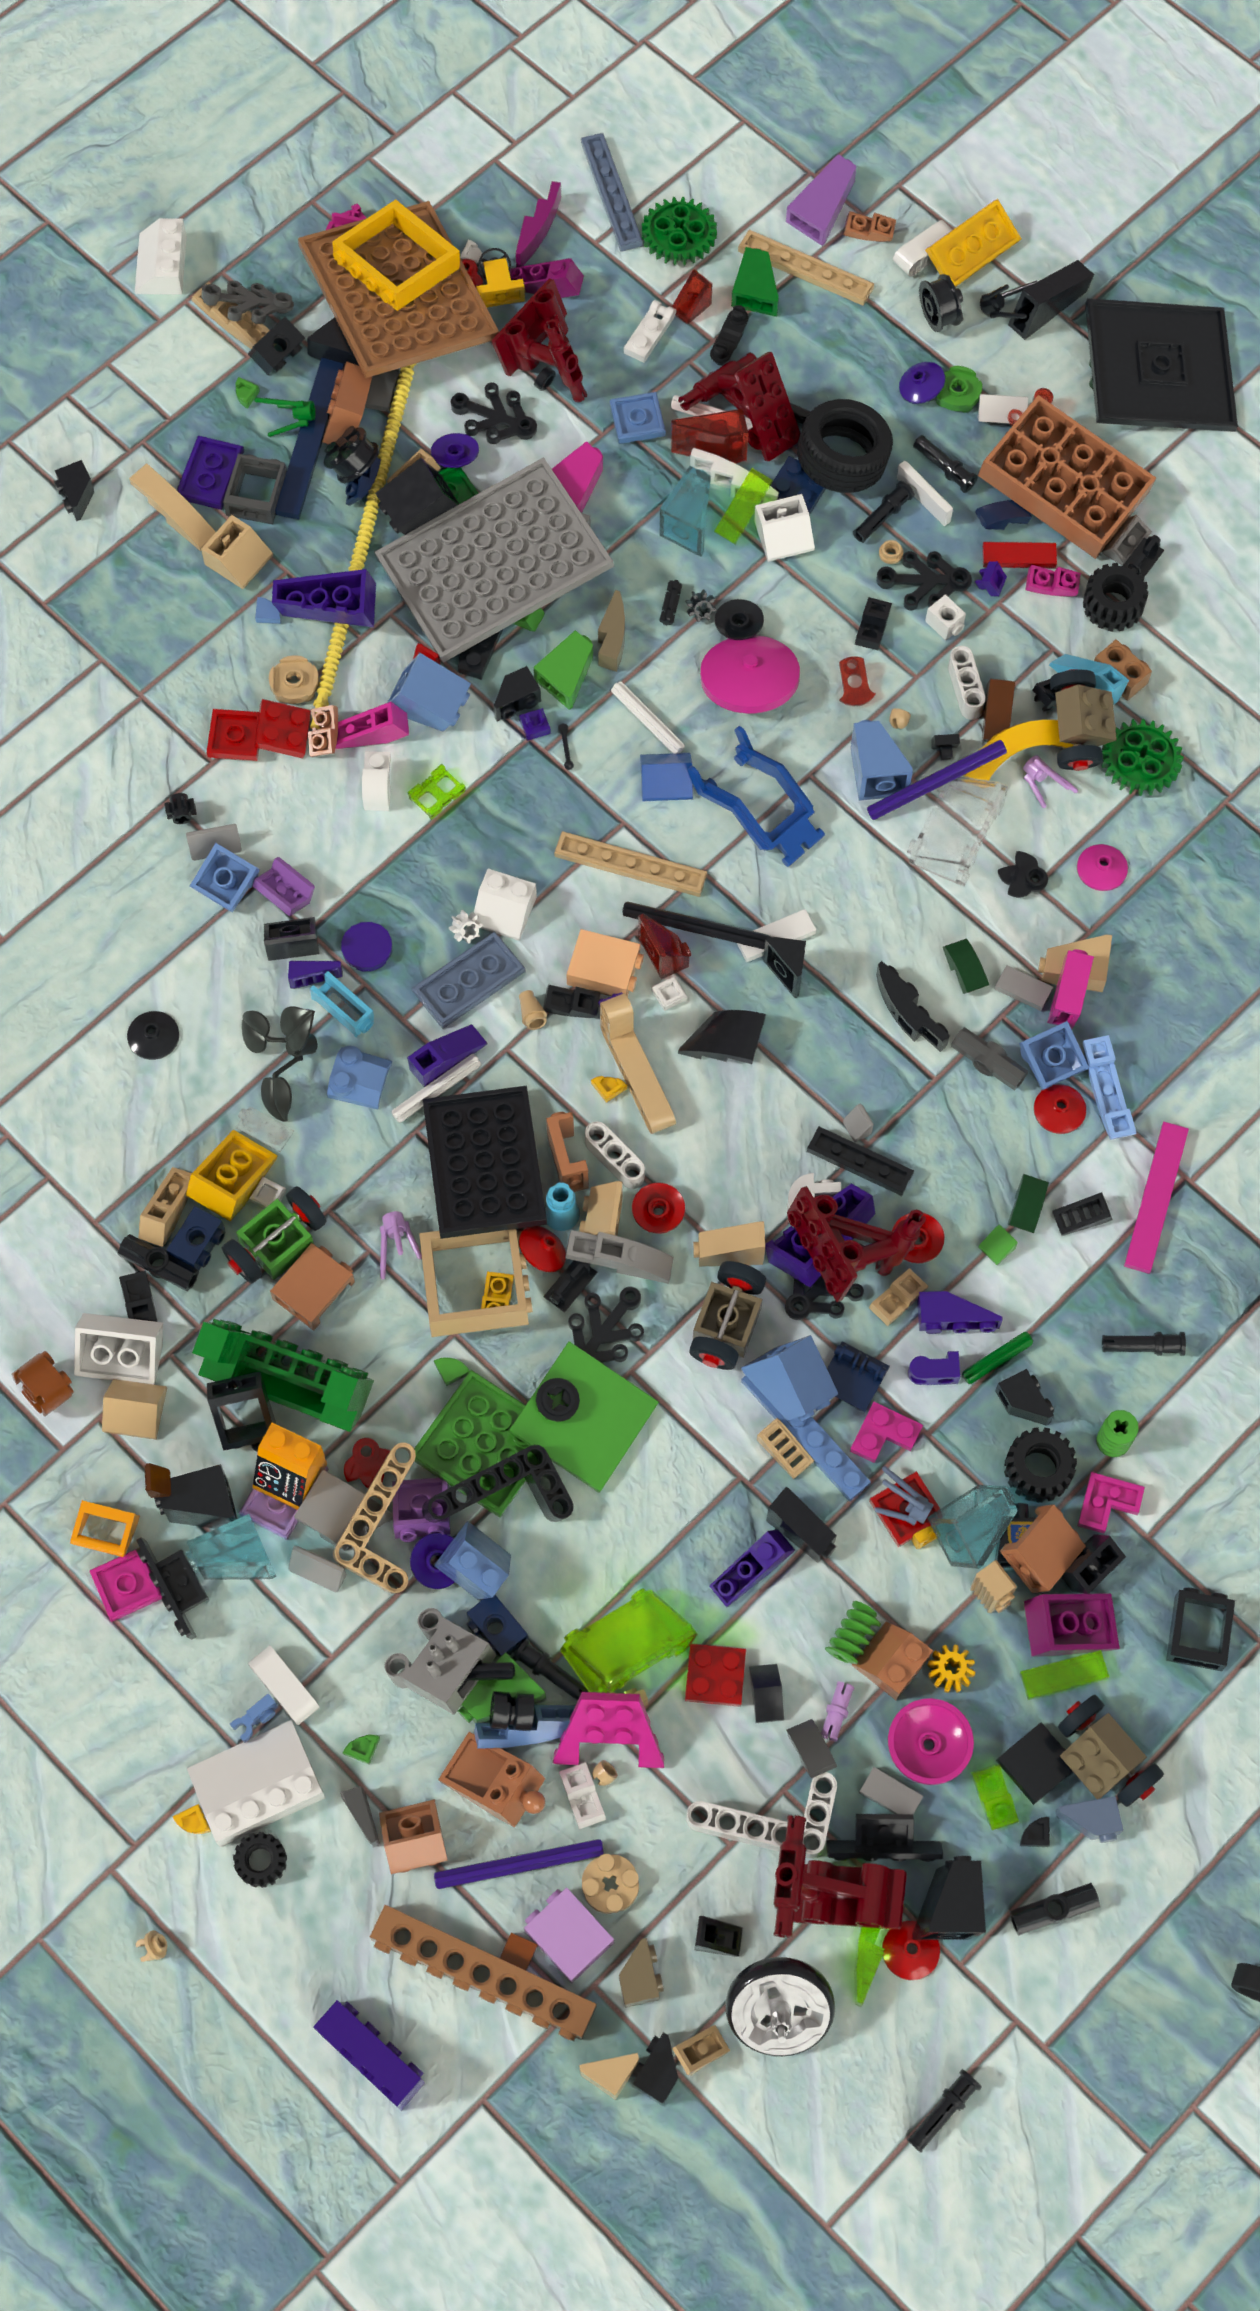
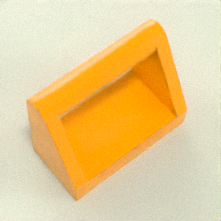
M82 1500L70 1544L125 1557L140 1516ZM89 1515L125 1523L126 1527L121 1545L81 1535Z

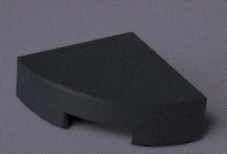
M1049 1817L1039 1818L1028 1825L1021 1836L1020 1846L1049 1847Z

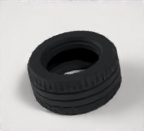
M850 399L830 400L815 407L806 417L797 444V457L804 472L818 485L840 493L859 492L872 487L881 479L892 452L893 437L887 422L870 406ZM835 435L847 437L859 443L867 454L856 457L842 455L832 450L823 441V438Z

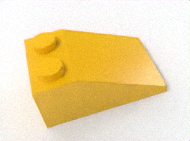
M232 1130L191 1174L186 1196L231 1221L246 1205L262 1177H265L278 1155L239 1132Z

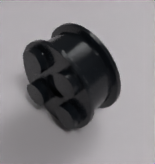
M941 274L938 280L933 282L925 280L920 283L919 298L921 307L933 331L940 332L946 325L952 324L957 326L963 321L961 308L963 296L960 289L955 288L949 275Z
M351 426L336 442L330 443L325 448L324 465L326 468L333 469L337 473V479L340 483L351 482L361 476L373 464L379 453V445L375 442H370L366 438V431L363 428Z

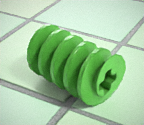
M1116 1410L1111 1412L1104 1420L1096 1437L1097 1447L1104 1455L1120 1457L1130 1449L1139 1430L1135 1416L1125 1410Z
M853 1601L852 1606L854 1609H849L846 1613L849 1619H842L841 1626L843 1628L836 1629L835 1634L837 1638H831L829 1641L831 1647H825V1650L842 1662L857 1665L858 1661L853 1656L854 1653L864 1654L859 1645L868 1646L870 1642L864 1636L866 1634L874 1636L875 1632L870 1626L880 1627L881 1623L876 1619L877 1613L872 1608L862 1602Z

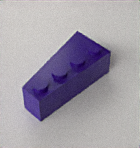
M366 569L273 580L272 603L282 616L374 627L376 582Z
M852 1183L833 1196L838 1205L835 1215L867 1224L876 1214L873 1196ZM790 1226L783 1231V1235L777 1240H770L765 1244L768 1262L806 1286L811 1287L821 1276L820 1272L815 1269L809 1252L802 1246L800 1236L795 1227ZM842 1235L844 1241L854 1239L852 1237Z

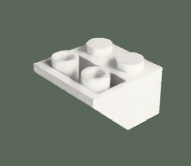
M802 494L755 505L754 523L768 562L815 550L810 517Z

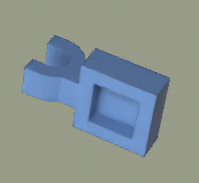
M268 1693L246 1711L247 1714L242 1718L232 1721L230 1726L233 1730L242 1725L246 1726V1732L240 1736L242 1741L246 1743L253 1735V1725H257L260 1722L262 1724L268 1722L276 1714L275 1710L278 1706Z

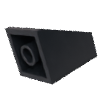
M419 458L375 493L380 500L378 503L379 508L385 515H389L391 518L389 524L397 534L401 532L404 535L460 504L443 476L422 458Z
M221 1464L172 1477L171 1495L169 1497L154 1498L160 1514H165L169 1522L233 1532L240 1531L228 1478Z
M955 1856L954 1860L945 1861L944 1866L936 1869L913 1930L912 1940H969L986 1933L981 1861H971V1856Z

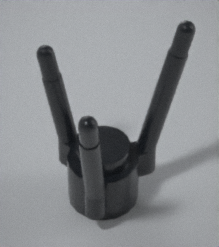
M1038 281L1004 292L1009 288V285L1006 284L988 294L982 295L980 299L982 312L990 314L991 319L997 317L1026 319L1027 314L1000 312V310L1005 305L1004 298L1022 292L1023 289Z

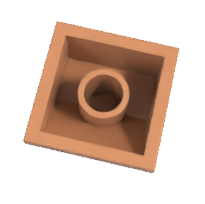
M885 1622L872 1638L870 1644L864 1648V1654L857 1657L858 1664H852V1666L894 1700H897L929 1660L933 1650L912 1633L889 1622Z
M435 1799L379 1813L384 1848L391 1874L404 1873L411 1869L428 1865L433 1866L440 1862L448 1861Z

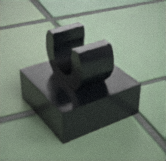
M1050 679L1036 683L1032 689L1036 694L1034 701H1042L1044 704L1043 711L1052 709L1056 705V695L1051 691Z
M959 734L934 735L931 739L932 749H940L941 760H951L953 758L952 748H957L960 744Z

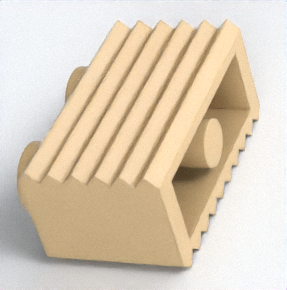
M995 1560L976 1574L970 1590L974 1591V1595H977L978 1600H981L980 1604H984V1608L988 1609L987 1613H992L995 1610L1000 1613L1011 1605L1010 1601L1015 1598L1013 1593L1017 1586L998 1561Z

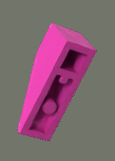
M388 702L339 721L336 749L385 744L408 736L407 713L394 703Z

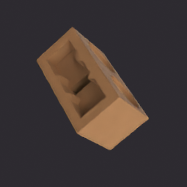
M1117 639L1095 656L1094 660L1113 666L1129 680L1121 695L1127 701L1149 682L1152 670H1150L1148 664L1143 660H1139L1132 654L1128 646L1121 644Z

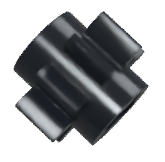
M705 589L701 593L692 591L693 596L690 600H685L687 606L691 607L687 610L688 615L693 616L695 614L697 622L701 618L710 620L712 611H717L716 607L712 605L715 598L713 595L707 597Z
M185 793L173 794L169 798L170 802L164 803L167 819H173L175 824L189 823L192 820L191 815L197 814L194 798L189 799Z

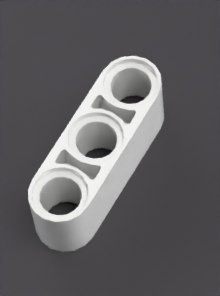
M943 220L936 222L896 251L893 261L908 276L916 275L933 263L925 249L952 231V229Z
M957 646L951 651L948 670L962 715L966 719L975 720L983 713L985 693L971 649L966 646ZM963 681L970 682L971 684H965Z
M598 1121L588 1124L585 1129V1144L588 1150L619 1181L623 1182L625 1187L629 1189L639 1188L645 1179L643 1162L605 1124ZM594 1134H600L603 1136V1138L598 1141H595L590 1137ZM612 1152L621 1154L617 1159L610 1158L608 1155ZM629 1170H636L639 1172V1175L630 1177L626 1173Z
M270 1645L247 1663L297 1726L320 1708L314 1698Z

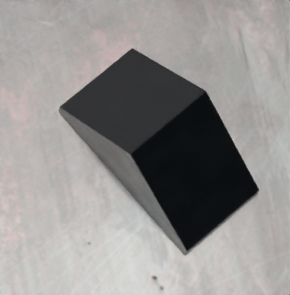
M777 1664L750 1666L749 1672L756 1723L784 1721L782 1684Z
M699 1916L694 1950L739 1957L743 1927Z

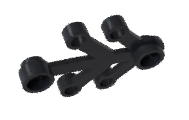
M488 383L484 388L485 396L490 399L493 409L469 401L468 396L464 393H456L451 398V410L453 413L464 415L469 411L488 418L479 422L474 419L467 420L464 424L465 433L469 436H475L478 432L487 430L486 440L489 444L494 445L501 440L516 435L520 439L528 440L537 432V423L533 418L525 415L520 404L521 397L517 391H510L506 395L507 405L512 407L516 418L507 415L500 400L499 387L496 383ZM503 424L509 426L508 428L500 431L499 429L494 428ZM470 426L475 427L474 429H468Z
M908 551L904 553L902 560L904 567L914 568L920 574H896L893 568L882 567L878 570L876 578L877 584L883 589H889L894 585H921L913 593H909L904 597L903 605L905 609L910 611L915 610L918 607L919 600L936 585L946 586L937 594L930 595L928 607L934 604L932 603L933 600L938 601L944 595L949 597L954 591L967 590L972 582L971 574L967 569L962 567L954 569L936 551L928 554V566L918 559L915 552ZM912 558L914 561L909 562L906 559ZM936 558L938 561L933 562L930 559ZM930 568H939L945 575H937ZM908 600H913L915 603H914V604H910V603H908L907 601H908Z
M822 1275L805 1294L804 1284L793 1278V1295L788 1297L785 1302V1311L790 1318L803 1320L810 1313L829 1314L834 1319L842 1317L844 1313L842 1302H836V1300L831 1303L813 1302L819 1296H833L827 1291ZM855 1283L851 1286L845 1297L854 1302L859 1301L863 1297L864 1289L860 1284ZM858 1289L861 1294L854 1296L851 1294V1290ZM800 1304L803 1310L796 1311L793 1306ZM833 1306L840 1307L841 1311L839 1313H834L831 1310V1308Z
M626 1287L620 1292V1302L602 1325L599 1312L601 1305L600 1296L596 1293L587 1294L584 1301L585 1307L589 1311L592 1338L585 1346L582 1331L585 1325L584 1317L578 1313L572 1314L569 1317L568 1324L573 1333L574 1345L599 1362L625 1361L628 1357V1349L623 1344L615 1345L612 1350L595 1351L604 1343L625 1340L640 1341L644 1337V1328L638 1323L631 1324L628 1329L612 1331L627 1310H634L639 1307L641 1294L635 1287ZM628 1293H633L635 1298L628 1300L625 1296ZM594 1298L598 1302L592 1306L588 1304V1300ZM574 1319H579L582 1323L579 1326H574L571 1322ZM639 1329L641 1334L634 1336L631 1334V1331ZM621 1349L625 1354L622 1357H618L615 1355V1352Z

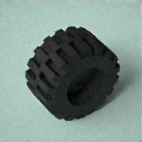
M1112 563V566L1105 564L1102 566V569L1097 568L1094 574L1089 577L1083 598V608H1085L1084 613L1086 617L1091 616L1090 622L1093 624L1098 623L1099 628L1103 629V627H1106L1108 631L1112 632L1114 629L1124 631L1125 626L1128 629L1133 627V624L1140 620L1148 598V584L1143 582L1145 577L1142 574L1138 575V570L1134 567L1129 569L1127 564L1118 566V563ZM1118 593L1126 601L1115 602L1108 599L1104 594Z
M1039 1427L1032 1428L1030 1433L1027 1430L1022 1432L1021 1436L1017 1437L1013 1441L1012 1446H1010L1004 1466H1006L1004 1471L1005 1477H1009L1008 1484L1011 1488L1013 1486L1017 1488L1015 1491L1017 1495L1020 1496L1022 1493L1026 1495L1025 1500L1031 1501L1032 1498H1036L1037 1503H1042L1047 1498L1048 1502L1052 1501L1055 1496L1059 1497L1064 1493L1075 1475L1077 1458H1074L1076 1452L1074 1447H1068L1070 1441L1067 1438L1064 1440L1060 1438L1061 1433L1058 1431L1055 1434H1051L1050 1428L1044 1427L1043 1432H1039ZM1033 1453L1047 1455L1055 1465V1474L1049 1477L1034 1475L1026 1466V1456Z

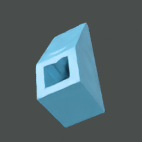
M1064 654L1049 664L1057 673L1071 669L1094 672L1096 678L1095 688L1112 692L1113 705L1119 701L1129 682L1124 675L1109 664Z

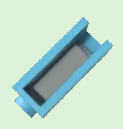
M327 971L324 974L325 983L319 989L314 985L310 988L311 999L318 1002L352 1032L355 1037L361 1032L363 1034L366 1033L374 1024L373 1010Z

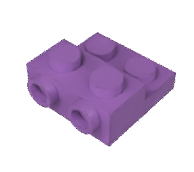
M440 1478L403 1480L393 1497L395 1539L400 1538L404 1542H412L417 1537H424L432 1533L451 1534L450 1517L437 1523H431L424 1518L422 1513V1506L428 1499L448 1489L446 1481ZM433 1502L431 1507L433 1513L441 1516L443 1513L442 1506L438 1502Z

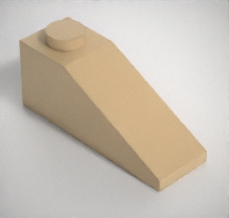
M174 1167L171 1168L140 1215L138 1239L161 1247L165 1245L173 1233L188 1200L186 1192L192 1173Z

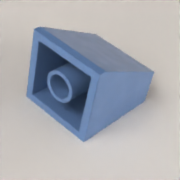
M419 653L404 668L388 702L394 703L405 711L409 720L443 732L449 726L453 727L458 721L460 713L457 711L460 705L463 707L470 696V693L467 691L471 683Z
M862 720L854 723L850 749L859 801L886 798L909 786L913 774L912 766L880 721Z
M811 1335L775 1347L741 1367L743 1373L787 1421L797 1417L800 1421L810 1418L815 1414L814 1409L818 1411L831 1404L829 1400L838 1395V1391Z
M467 1521L434 1566L477 1600L493 1598L509 1576L511 1554Z

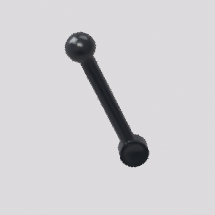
M560 724L558 731L562 734L566 759L564 767L567 770H571L574 767V763L570 759L567 740L568 725Z

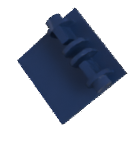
M842 1341L837 1346L834 1352L835 1355L827 1367L838 1391V1395L835 1397L866 1412L890 1366Z

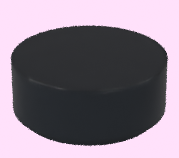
M546 366L536 377L534 386L540 391L546 390L555 378V371Z

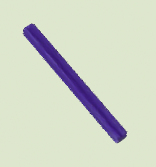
M998 740L868 806L867 811L871 819L876 820L1006 754L1007 749L1003 741Z
M600 1839L438 1871L434 1873L435 1886L437 1889H443L596 1858L604 1854L603 1844Z

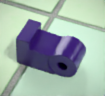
M948 1351L945 1359H929L926 1356L915 1357L912 1359L908 1369L909 1379L917 1385L958 1384L961 1377L959 1351Z

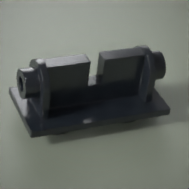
M1157 535L1147 539L1144 537L1124 564H1127L1129 569L1134 567L1138 570V575L1142 574L1145 577L1164 552V549L1160 547L1161 539Z
M573 1260L543 1297L565 1313L598 1272L590 1267V1263Z

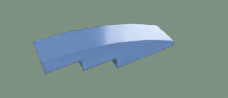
M534 1705L531 1731L514 1730L513 1726H509L507 1730L491 1729L490 1723H475L474 1735L477 1748H508L561 1738L569 1725L575 1706Z

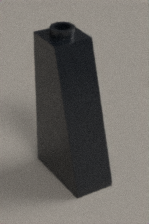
M1077 260L1022 290L1013 313L1027 314V318H1011L1008 326L1024 340L1084 295L1095 274Z

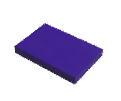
M198 435L177 491L190 503L222 510L238 454H244V446Z

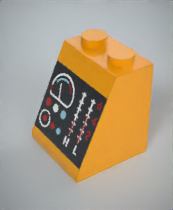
M271 1423L258 1447L252 1488L298 1510L320 1473L327 1466L321 1445L275 1423Z

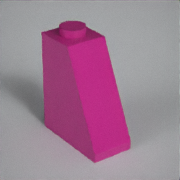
M587 441L552 468L581 513L603 471V455L597 447H592Z
M1079 949L1068 950L1063 961L1047 1023L1059 1025L1068 1021L1071 1029H1073L1080 1017L1094 956L1088 955L1086 951Z

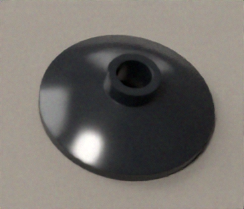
M744 599L730 600L722 604L715 614L717 630L723 636L732 640L752 638L760 632L764 624L762 610L755 603Z
M160 1011L145 1012L136 1017L130 1024L127 1032L128 1044L131 1050L141 1058L148 1060L163 1058L169 1055L178 1044L179 1029L177 1023L166 1013ZM151 1029H156L154 1034L147 1033Z

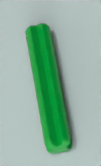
M1023 1332L963 1370L962 1376L968 1384H972L1030 1347L1033 1344L1032 1337L1028 1332Z

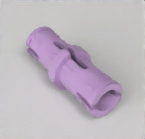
M840 1681L836 1684L837 1687L831 1705H827L826 1712L828 1714L821 1732L822 1737L828 1739L830 1729H832L830 1741L834 1742L838 1740L843 1719L848 1716L847 1707L854 1691V1687L847 1683L845 1692L842 1694L845 1686L844 1682Z

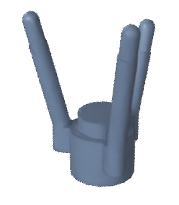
M883 1466L882 1470L909 1493L907 1494L886 1479L882 1481L886 1487L909 1502L905 1511L910 1514L906 1515L876 1507L874 1511L907 1521L912 1525H915L916 1521L923 1524L934 1505L889 1468Z

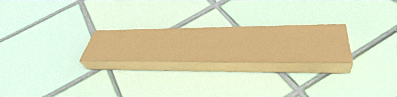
M748 230L738 246V252L744 254L746 247L769 252L772 267L864 306L874 289V283L751 230Z
M563 831L554 852V856L560 859L697 897L701 896L707 878V871Z

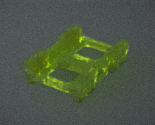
M441 764L431 772V776L425 779V782H422L421 785L418 783L409 790L408 796L432 820L443 811L442 808L446 807L452 799L455 801L466 792V786L463 783L460 784L445 769V766ZM445 777L449 778L456 785L447 793L437 786V783ZM425 793H430L437 800L430 808L424 807L418 801Z

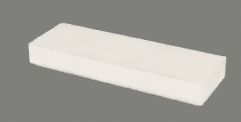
M907 461L899 464L897 480L906 482L914 491V497L943 526L949 524L953 507Z
M806 909L753 930L754 932L767 934L771 937L802 940L816 934V928ZM737 943L746 962L764 956V949Z

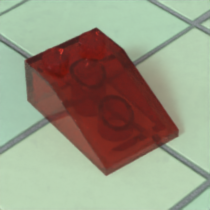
M743 409L671 420V452L690 457L692 449L696 448L722 457L735 464L747 461L748 429Z

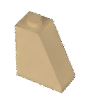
M1107 934L1048 948L1045 958L1040 957L1038 972L1042 973L1041 981L1057 985L1068 950L1079 949L1086 951L1090 956H1094L1086 990L1103 992L1107 979L1112 935Z
M764 1221L699 1232L698 1242H693L694 1258H699V1267L721 1266L725 1261H734L746 1265H763L765 1254Z

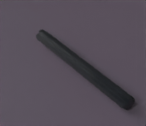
M628 901L624 903L622 909L623 915L626 917L759 949H765V939L769 937L767 934Z

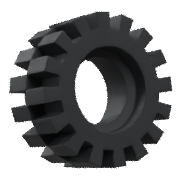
M259 1832V1834L251 1833L248 1838L245 1839L244 1837L240 1840L242 1843L235 1848L236 1853L235 1855L233 1854L234 1868L246 1884L256 1888L257 1886L264 1888L268 1884H275V1880L283 1876L282 1872L287 1867V1855L283 1845L273 1835L269 1833L267 1835L264 1832ZM257 1849H265L271 1855L270 1865L262 1871L252 1869L249 1864L250 1855Z

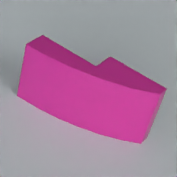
M1031 565L1028 569L1025 590L1052 596H1077L1081 573L1062 567H1057L1055 571Z

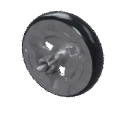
M788 1957L767 1958L749 1965L733 1980L726 1997L727 2021L734 2035L748 2048L769 2056H792L811 2049L826 2036L835 2015L834 1995L826 1978L810 1964ZM794 2007H804L806 2012H794ZM766 2015L771 2017V2022L768 2024L762 2022Z

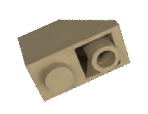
M647 1938L640 1940L619 1974L625 2008L657 2001L660 1998L659 1992L664 1991L661 1975L654 1974L652 1963L657 1962L654 1944L648 1945Z

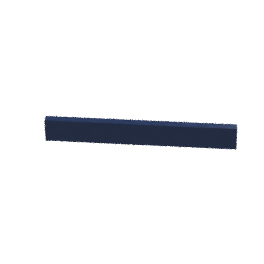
M321 358L308 400L314 402L316 417L315 420L308 421V426L300 427L275 509L277 516L300 519L330 414L327 413L332 399L331 395L338 370H344L343 363Z

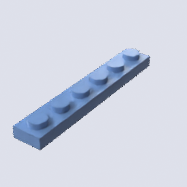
M746 1375L741 1379L744 1386L774 1419L778 1418L811 1456L814 1463L849 1502L871 1484V1481L812 1416L803 1421H800L798 1417L787 1421Z

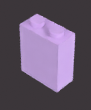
M566 1887L562 1892L557 1889L546 1900L549 1905L541 1912L536 1909L525 1920L527 1925L524 1927V1931L572 1984L614 1944V1939Z

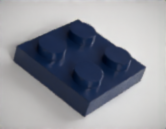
M788 456L770 485L779 492L778 500L802 494L809 516L826 488L810 479L802 469L799 460Z

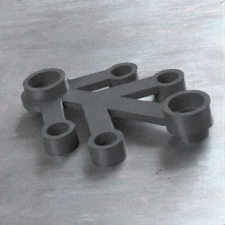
M229 281L227 283L228 294L221 293V288L217 285L206 284L202 287L201 298L206 305L214 306L218 301L240 303L238 306L228 308L227 317L231 321H240L243 313L259 306H266L262 309H254L251 316L252 322L263 324L265 323L266 316L275 312L285 314L294 308L291 295L284 292L274 294L259 283L252 284L249 291L240 282Z

